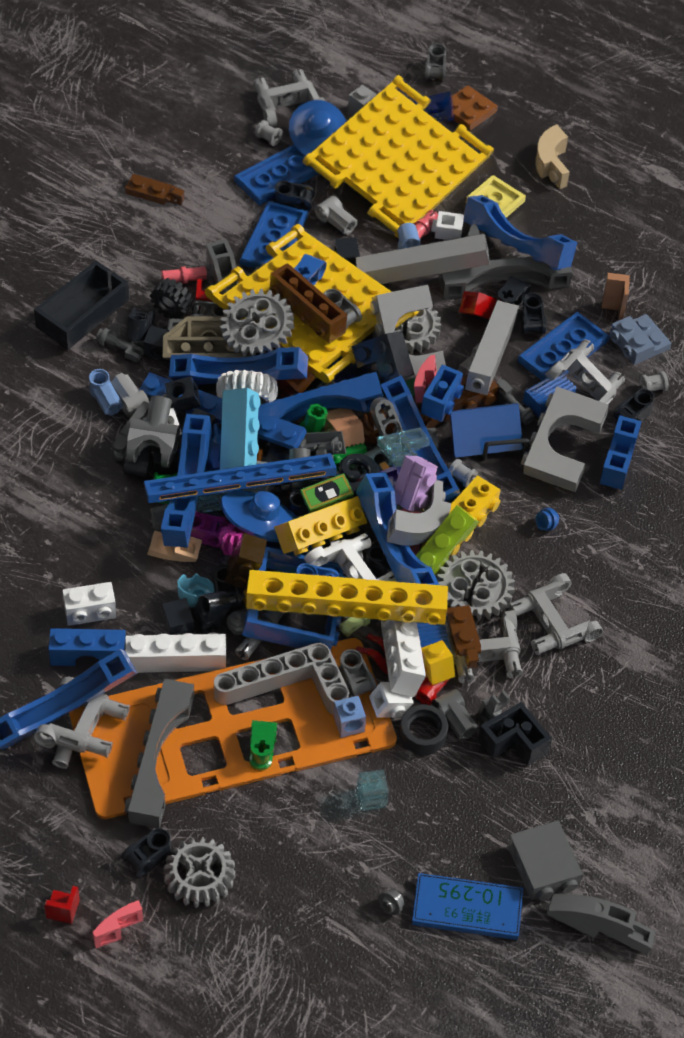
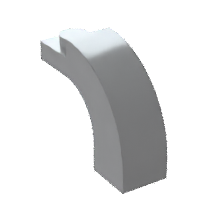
M436 480L431 486L428 494L429 502L425 507V512L415 514L395 510L388 521L387 542L410 546L424 543L431 538L447 518L451 509V503L444 502L446 494L443 492V481Z

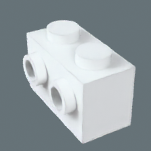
M112 582L63 589L64 608L68 626L116 618V604Z

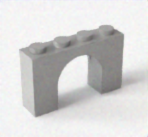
M428 285L372 297L370 308L372 314L376 316L377 324H375V331L377 336L395 332L396 323L404 314L433 307ZM443 351L420 356L409 354L415 375L404 378V381L416 378L420 367L430 355H435L437 372L441 365L446 366Z
M556 387L554 394L550 393L545 405L548 407L546 413L542 412L537 425L540 428L537 433L533 432L529 443L532 447L529 452L524 453L521 465H524L523 474L576 492L584 472L585 463L555 452L549 444L548 437L556 428L563 425H576L600 433L607 416L609 404Z

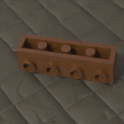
M286 263L270 273V290L273 297L276 294H280L281 300L286 299L287 306L290 305L292 312L304 324L311 327L319 337L331 343L346 333L347 314L291 265Z
M468 375L463 376L461 385L464 386L460 398H455L452 411L491 405L497 401L498 384L493 379L488 394L484 395L465 390ZM413 396V400L426 428H434L438 424L450 421V415L448 414L445 415L442 422L421 414L422 403H416L415 396Z

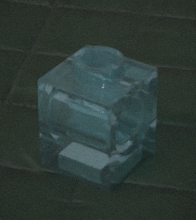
M384 770L358 773L357 792L361 810L387 807L389 791Z

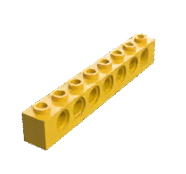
M250 570L247 609L295 612L309 615L319 614L333 617L344 616L358 619L368 618L382 621L393 620L407 623H429L432 625H445L448 586Z

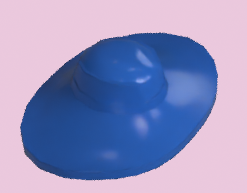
M312 100L299 106L293 112L289 121V133L296 149L303 157H306L308 153H312L347 121L339 109L324 100Z
M236 490L225 493L221 499L223 513L234 526L252 536L270 542H279L274 526L298 518L286 506L280 504L278 497L267 491L254 493Z

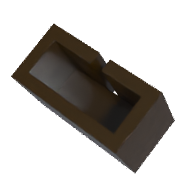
M243 533L229 557L224 582L247 589L250 570H259L263 563L267 540Z

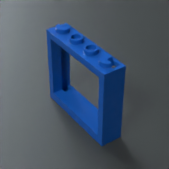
M265 547L263 563L258 571H265L267 568L285 573H295L300 564L306 563L304 560L305 556L300 554L294 555L291 552L283 554L282 550ZM330 561L320 566L335 569L338 571L339 577L346 578L343 576L344 571L338 563ZM247 609L242 636L294 648H302L315 643L325 644L330 650L332 646H337L339 632H336V627H339L342 616L333 617L327 615L323 635L257 620L259 610Z

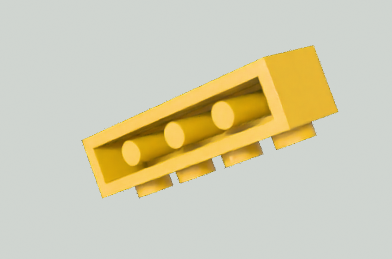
M477 475L451 503L450 513L458 505L479 521L477 526L481 527L486 521L487 515L498 508L500 504V489ZM474 530L465 539V542H467L471 538ZM464 540L454 548L449 557L457 554ZM427 541L422 543L421 549L427 543Z
M357 496L274 526L283 554L293 551L294 555H298L308 551L307 546L309 545L313 549L326 544L324 539L328 538L329 542L342 538L343 532L346 535H350L360 531L358 526L366 524L367 520Z

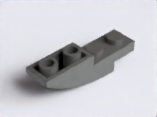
M553 894L550 899L547 915L557 921H561L593 938L600 931L608 937L614 938L646 955L651 951L655 931L634 921L635 911L610 901L584 895Z

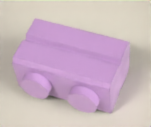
M405 456L394 487L396 504L409 511H423V508L429 502L428 494L431 486L436 481L438 466L427 462V460L419 456Z

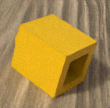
M443 640L421 648L425 674L432 685L455 677L453 655Z

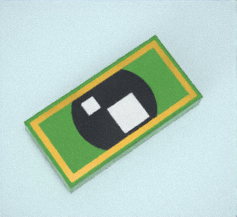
M344 473L300 490L309 513L346 500L354 495Z

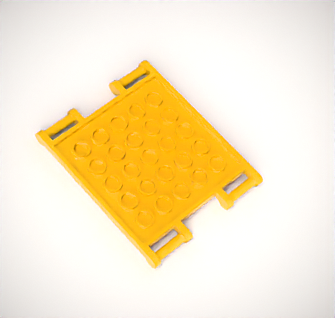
M399 75L312 153H308L302 162L307 167L311 166L330 181V185L334 188L345 182L370 201L373 205L367 214L372 218H377L396 233L395 236L398 239L397 230L402 224H414L418 219H422L429 210H433L494 151V148L490 145L486 146L468 132L463 124L459 125L456 131L452 133L423 111L430 103V99L420 95L406 84ZM397 88L401 89L404 93H406L408 96H410V97H411L413 100H415L418 104H417V105L414 104L411 100H409L407 97H405L402 93H400V92H399L398 90H396V89H397ZM459 138H464L482 153L479 154Z
M296 224L291 228L290 232L276 242L266 245V251L273 257L272 260L249 276L244 273L242 268L235 267L227 277L214 286L210 285L207 287L205 294L222 309L229 310L228 302L235 304L234 297L242 299V292L249 296L252 289L255 294H258L260 289H263L266 295L270 290V273L286 263L295 268L304 254L326 261L327 266L324 275L314 286L323 294L328 289L340 291L360 309L362 320L358 323L350 324L344 335L328 343L293 313L294 329H290L292 336H285L287 344L280 342L279 345L282 348L300 347L308 356L307 370L328 384L337 373L350 363L354 364L356 362L351 346L358 344L375 331L377 320L370 308L372 297L390 293L391 291L305 232L300 224ZM293 239H298L297 242L288 247L286 250H280L283 246L288 244ZM233 282H239L223 295L219 293ZM419 311L401 316L396 323L395 329L408 318L415 317ZM341 356L343 357V358H342L341 360H339L336 364H334L332 367H330L329 369H327V367L330 366L333 362H335V361H336L337 359H339Z

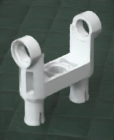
M365 533L352 540L343 539L324 549L322 546L317 547L304 557L306 563L318 567L335 559L348 578L397 582L395 577L390 578L394 576L391 571L376 579L358 554V552L371 547L370 538L363 540L368 537Z

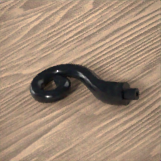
M355 453L347 455L339 464V473H344L348 481L360 479L359 471L349 469V466L354 464L363 466L367 474L379 473L377 463L371 457L364 454ZM314 478L278 485L281 492L289 490L292 493L294 490L304 489L330 478ZM362 480L349 483L354 495H357L356 490Z

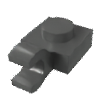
M502 691L498 698L492 695L490 698L483 700L476 717L484 724L502 713L501 709L509 703L510 697L505 691Z

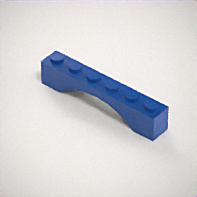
M483 195L468 197L463 221L470 224V227L472 224H477L478 230L485 232L486 236L501 240L502 244L517 248L519 253L531 255L533 260L544 262L553 270L571 267L577 246L576 241L561 234L547 236L542 239L525 235L506 219L497 202Z
M300 347L277 348L262 355L242 358H220L196 354L171 355L169 377L175 381L191 376L196 385L217 384L218 377L228 371L253 370L254 372L268 374L274 377L275 380L307 378L308 356Z
M374 372L262 404L258 411L292 423L305 416L310 405L319 404L326 409L345 408L365 413L370 411V406L374 399L378 397L384 398L377 373ZM257 437V443L266 441Z
M402 375L381 384L385 399L391 401L395 408L413 456H419L427 460V462L438 466L436 480L443 481V492L446 494L444 502L452 503L460 495L459 489L434 445Z
M186 414L177 476L204 472L212 437L210 416ZM199 496L170 500L169 505L165 509L161 526L164 546L188 548Z
M386 472L365 474L356 490V494L396 581L439 585L432 568L421 562L409 546L387 542L388 521L396 510L395 490Z
M122 649L117 650L58 689L0 717V749L5 750L35 733L38 726L42 724L49 725L138 674L126 651Z

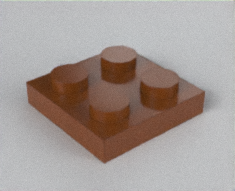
M467 85L440 105V111L460 125L463 124L467 130L471 131L496 113L498 105Z

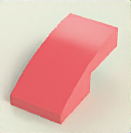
M430 355L417 373L414 383L416 403H422L426 388L430 386L437 374L435 355Z
M139 900L120 908L98 925L93 931L95 948L121 940L122 928L143 921V912Z

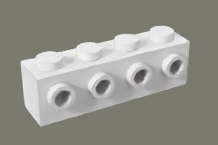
M381 620L391 692L415 697L426 676L417 622L407 623L404 621Z
M185 633L183 635L135 634L133 636H126L125 651L137 673L215 671L226 668V634L209 633L194 635Z

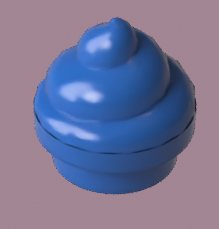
M543 508L536 514V525L541 530L552 531L559 523V515L552 508Z

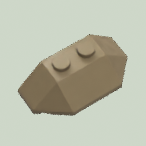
M187 316L163 335V359L170 360L171 355L196 354L220 358H242L244 356L241 350L235 353L234 348H229L227 341H224L220 328L222 326L220 318L224 316ZM248 352L245 357H251V353Z

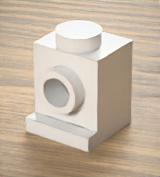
M439 211L438 219H433L432 232H436L435 238L445 240L461 238L464 214Z

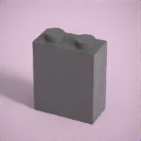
M559 820L510 834L507 847L531 901L535 899L545 900L552 897L555 893L562 891L568 893L578 888L583 873Z

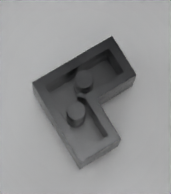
M402 331L386 333L351 346L357 368L376 365L382 384L401 375L403 379L415 375Z
M520 702L482 724L478 741L492 759L513 747L529 766L549 753L552 738L525 705Z

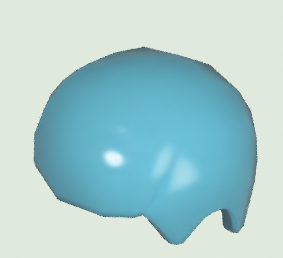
M183 574L177 581L179 599L186 598L189 607L196 606L200 595L215 592L213 582L198 574H195L192 578H187Z

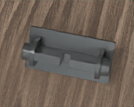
M342 431L306 433L298 447L310 449L311 455H316V450L323 449L331 454H346Z

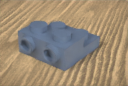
M647 314L634 320L629 316L612 323L609 334L611 340L620 347L625 357L629 358L634 365L669 350L672 344Z

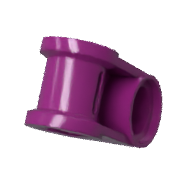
M196 511L191 537L202 540L201 544L220 548L219 533L221 528L228 526L230 521L221 516H213Z

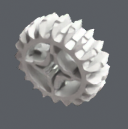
M235 370L234 372L228 371L218 377L216 385L217 397L223 398L224 390L249 388L259 393L260 405L276 400L278 395V386L275 378L268 374H262V372H254L253 370Z

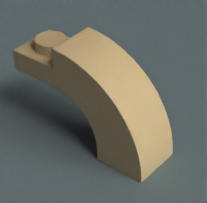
M556 124L546 130L540 137L535 164L541 178L549 176L550 180L559 189L567 187L569 171L557 156L565 153L568 137Z

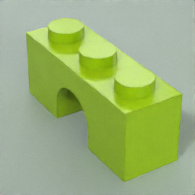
M456 505L416 557L424 564L430 566L436 577L440 567H444L446 561L449 560L448 557L454 548L462 540L465 541L479 521L462 507Z

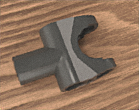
M152 396L147 420L132 419L127 439L128 462L135 463L144 448L156 446L160 448V453L162 454L161 467L169 468L171 466L180 437V426L167 424L172 403L171 399L163 396Z

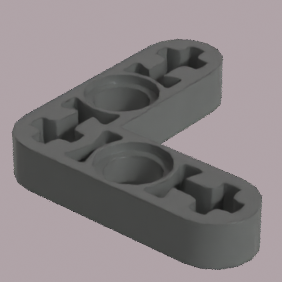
M378 397L372 401L370 411L383 444L364 453V455L374 460L377 454H382V462H386L390 467L396 456H407L410 448L392 402ZM381 404L386 406L383 408L384 414L379 412V410L381 409ZM389 423H393L394 431L387 435L385 428ZM395 442L401 446L398 453L394 452L397 449ZM354 464L349 466V469L358 471L357 467L361 465ZM361 466L360 475L367 472L363 466Z

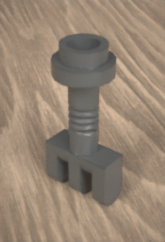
M100 328L97 333L96 341L100 345L104 346L106 343L126 350L124 358L133 362H139L144 353V340H132L131 343L110 335V329Z
M500 379L498 381L497 400L501 405L518 403L519 408L523 410L521 424L528 425L535 418L534 411L531 408L525 409L511 395L513 388L505 380Z

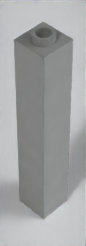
M485 234L356 257V267L380 284L490 264Z
M497 300L470 366L465 390L484 395L488 394L514 328L518 305Z

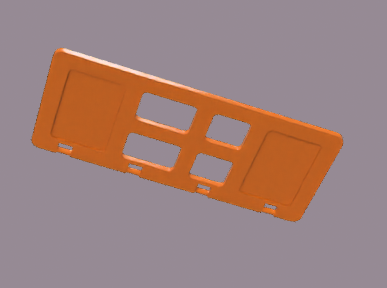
M350 638L337 641V646H332L330 651L338 668L341 654L349 649L355 650L357 646L364 648L360 640ZM360 653L366 666L368 667L369 671L372 673L375 679L367 655ZM257 660L174 680L194 684V694L202 693L205 696L212 719L207 722L176 728L161 747L157 757L156 774L159 784L165 793L166 805L202 796L205 793L217 790L222 791L282 776L285 773L298 772L354 758L357 755L390 749L396 744L397 736L390 717L376 716L369 698L371 695L369 691L359 695L366 715L365 732L341 738L334 715L326 710L312 678L280 688L284 700L281 704L231 715L227 705L219 704L214 699V679L220 673L261 661ZM349 663V664H346L347 666H350V667L355 666V665L350 664V663ZM163 683L110 695V700L130 705V709L125 721L107 714L101 715L92 733L93 737L113 742L109 757L105 758L89 751L85 753L79 752L96 815L101 819H110L127 814L125 813L124 801L127 800V797L132 798L134 790H131L132 778L134 774L138 775L140 768H137L140 752L144 753L146 746L143 745L146 730L150 731L152 724H149L150 713L152 709L157 707L158 703L155 702L157 688H162ZM80 706L69 713L73 731H75L86 708L84 706ZM252 720L277 723L289 721L293 726L300 748L295 751L275 755L268 769L256 770L251 766L250 762L244 760L236 735L251 730ZM212 739L218 740L226 767L194 776L188 775L180 748ZM367 740L369 746L355 749L354 743ZM292 759L294 765L280 768L278 762ZM216 778L218 784L203 787L202 781Z

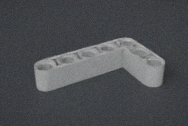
M322 643L308 645L218 674L214 679V699L219 704L228 705L312 678L326 710L334 715V701H338L333 698H340L341 700L349 698V690L330 649Z

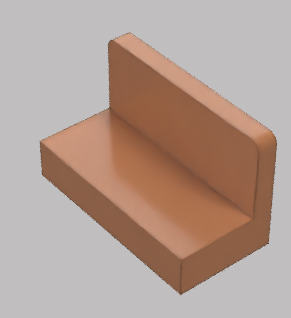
M608 273L601 308L618 310L619 321L623 319L626 309L630 275Z

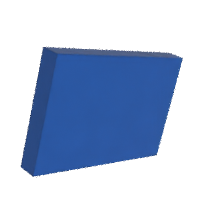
M518 403L455 410L450 414L455 458L483 454L484 444L488 441L522 439ZM522 443L488 446L487 454L522 450L523 446Z

